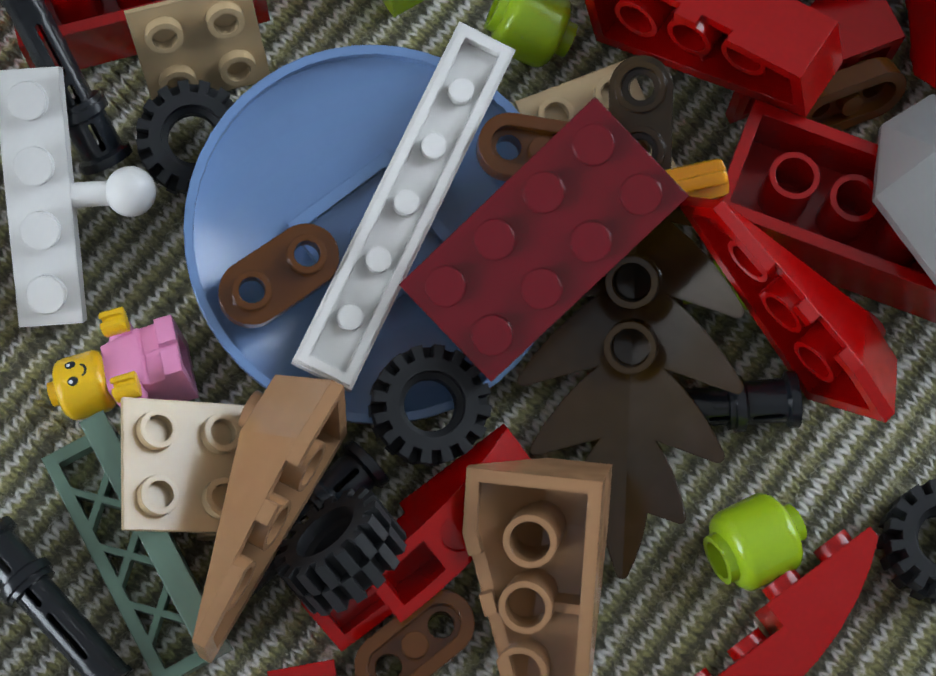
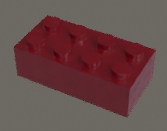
M594 97L414 269L399 286L492 382L689 195L605 106Z

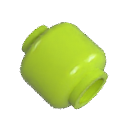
M494 0L487 15L484 28L491 32V38L516 50L512 57L513 59L531 67L539 68L547 64L554 54L560 57H564L567 54L576 36L578 24L569 21L572 11L570 0Z
M756 493L717 512L709 522V535L703 539V546L712 569L722 582L727 585L735 583L739 588L755 591L775 581L785 572L796 570L801 565L803 558L801 541L807 538V530L801 515L791 504L782 505L770 495Z

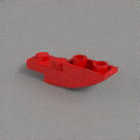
M502 424L473 446L474 448L460 456L399 503L405 514L396 521L406 533L407 538L403 541L407 546L403 554L396 556L400 561L394 571H385L382 574L386 581L378 589L371 585L365 590L367 598L359 603L351 599L347 610L337 613L333 608L328 616H321L318 612L313 614L301 602L303 608L341 652L392 613L402 623L433 598L473 560L472 556H468L462 534L466 467L471 464L531 459L505 424Z
M869 526L853 539L845 529L841 530L813 552L821 562L803 577L796 570L787 571L765 587L762 592L769 602L754 614L770 635L765 637L758 627L726 651L734 662L716 676H804L820 659L839 633L859 597L869 573L879 538L872 527ZM705 667L694 676H712V674Z

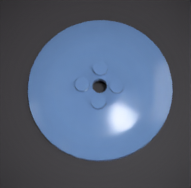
M352 45L304 56L275 70L242 94L222 116L201 150L190 179L184 212V249L190 283L197 304L220 345L245 373L265 389L275 374L319 378L292 365L291 362L332 279L323 288L267 325L258 328H244L231 322L221 310L218 289L223 274L233 264L288 228L304 223L318 225L333 236L339 249V267L441 59L440 57L422 51L386 45ZM497 90L407 276L506 182L488 175L481 168L476 157V142L485 123L501 113H519ZM505 141L496 145V150L502 158L514 159L518 156L517 148L512 143ZM303 245L294 252L296 261L302 266H313L319 261L318 252L312 246ZM255 281L245 282L239 288L241 298L248 303L259 302L265 295L263 287ZM402 288L351 392L345 390L346 419L349 423L374 425L372 417L369 418L368 406L371 402V395L369 394L372 385L383 368L398 354H402L415 346L422 345L424 348L431 347L433 344L445 345V350L454 352L456 349L462 352ZM534 343L492 382L483 373H480L479 377L482 383H488L489 388L497 384L520 362ZM466 356L464 360L472 366V361ZM421 381L414 384L408 390L404 401V408L407 418L412 422L453 410L454 402L450 392L440 383Z

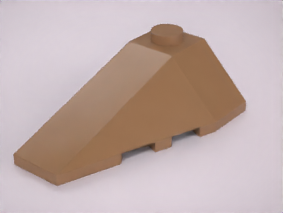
M275 374L265 392L256 390L250 396L241 412L239 426L242 429L238 439L192 639L199 657L209 663L213 662L278 552L280 544L287 537L313 493L314 488L319 483L347 435L345 388L334 380Z
M537 458L471 464L466 467L462 534L468 556L473 558L481 589L479 599L484 617L488 616L498 653L496 663L500 676H592L608 531L613 464Z

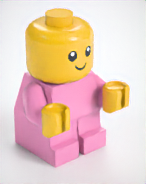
M123 306L100 312L98 318L102 321L100 329L103 335L107 338L110 337L108 343L100 347L101 352L99 350H90L58 360L53 366V381L48 382L46 385L51 404L54 407L61 406L65 415L72 420L85 419L102 410L105 413L109 412L117 404L121 408L122 397L190 401L199 398L188 343L171 314L153 319L154 324L134 329L128 320Z

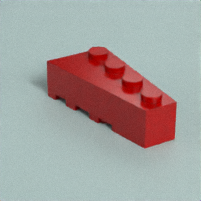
M584 0L596 41L634 55L654 57L669 68L804 117L808 115L843 63L839 21L798 0Z

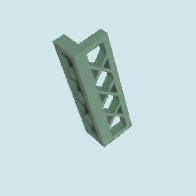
M102 410L79 422L85 436L41 458L152 676H187L209 664V662L200 658L196 651L166 668L155 647L164 620L185 625L193 639L203 595L172 533L133 531L127 550L102 544L96 533L105 507L121 511V437L114 424ZM94 451L104 470L98 493L95 494L73 488L63 467ZM112 487L119 500L109 498ZM80 500L94 503L89 518ZM141 542L148 556L137 554ZM109 556L123 559L119 574H117ZM134 562L155 568L164 584L156 608L131 601L126 591ZM170 599H172L179 614L167 611ZM137 612L153 616L149 632H147ZM227 638L214 660L233 650Z

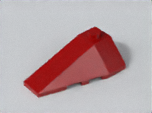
M688 196L679 207L788 371L794 370L797 373L800 387L808 400L886 423L895 414L898 359L884 339L886 330L880 320L723 200Z

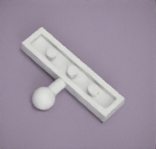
M63 67L0 70V147L19 327L84 323L87 321L77 208L110 206L112 210L122 216H140L146 213L154 204L156 185L149 173L135 166L121 167L104 181L74 182Z

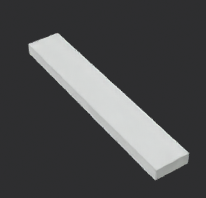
M459 21L291 362L292 365L321 379L334 380L343 385L346 391L351 392L401 289L399 284L407 277L516 51L515 49Z

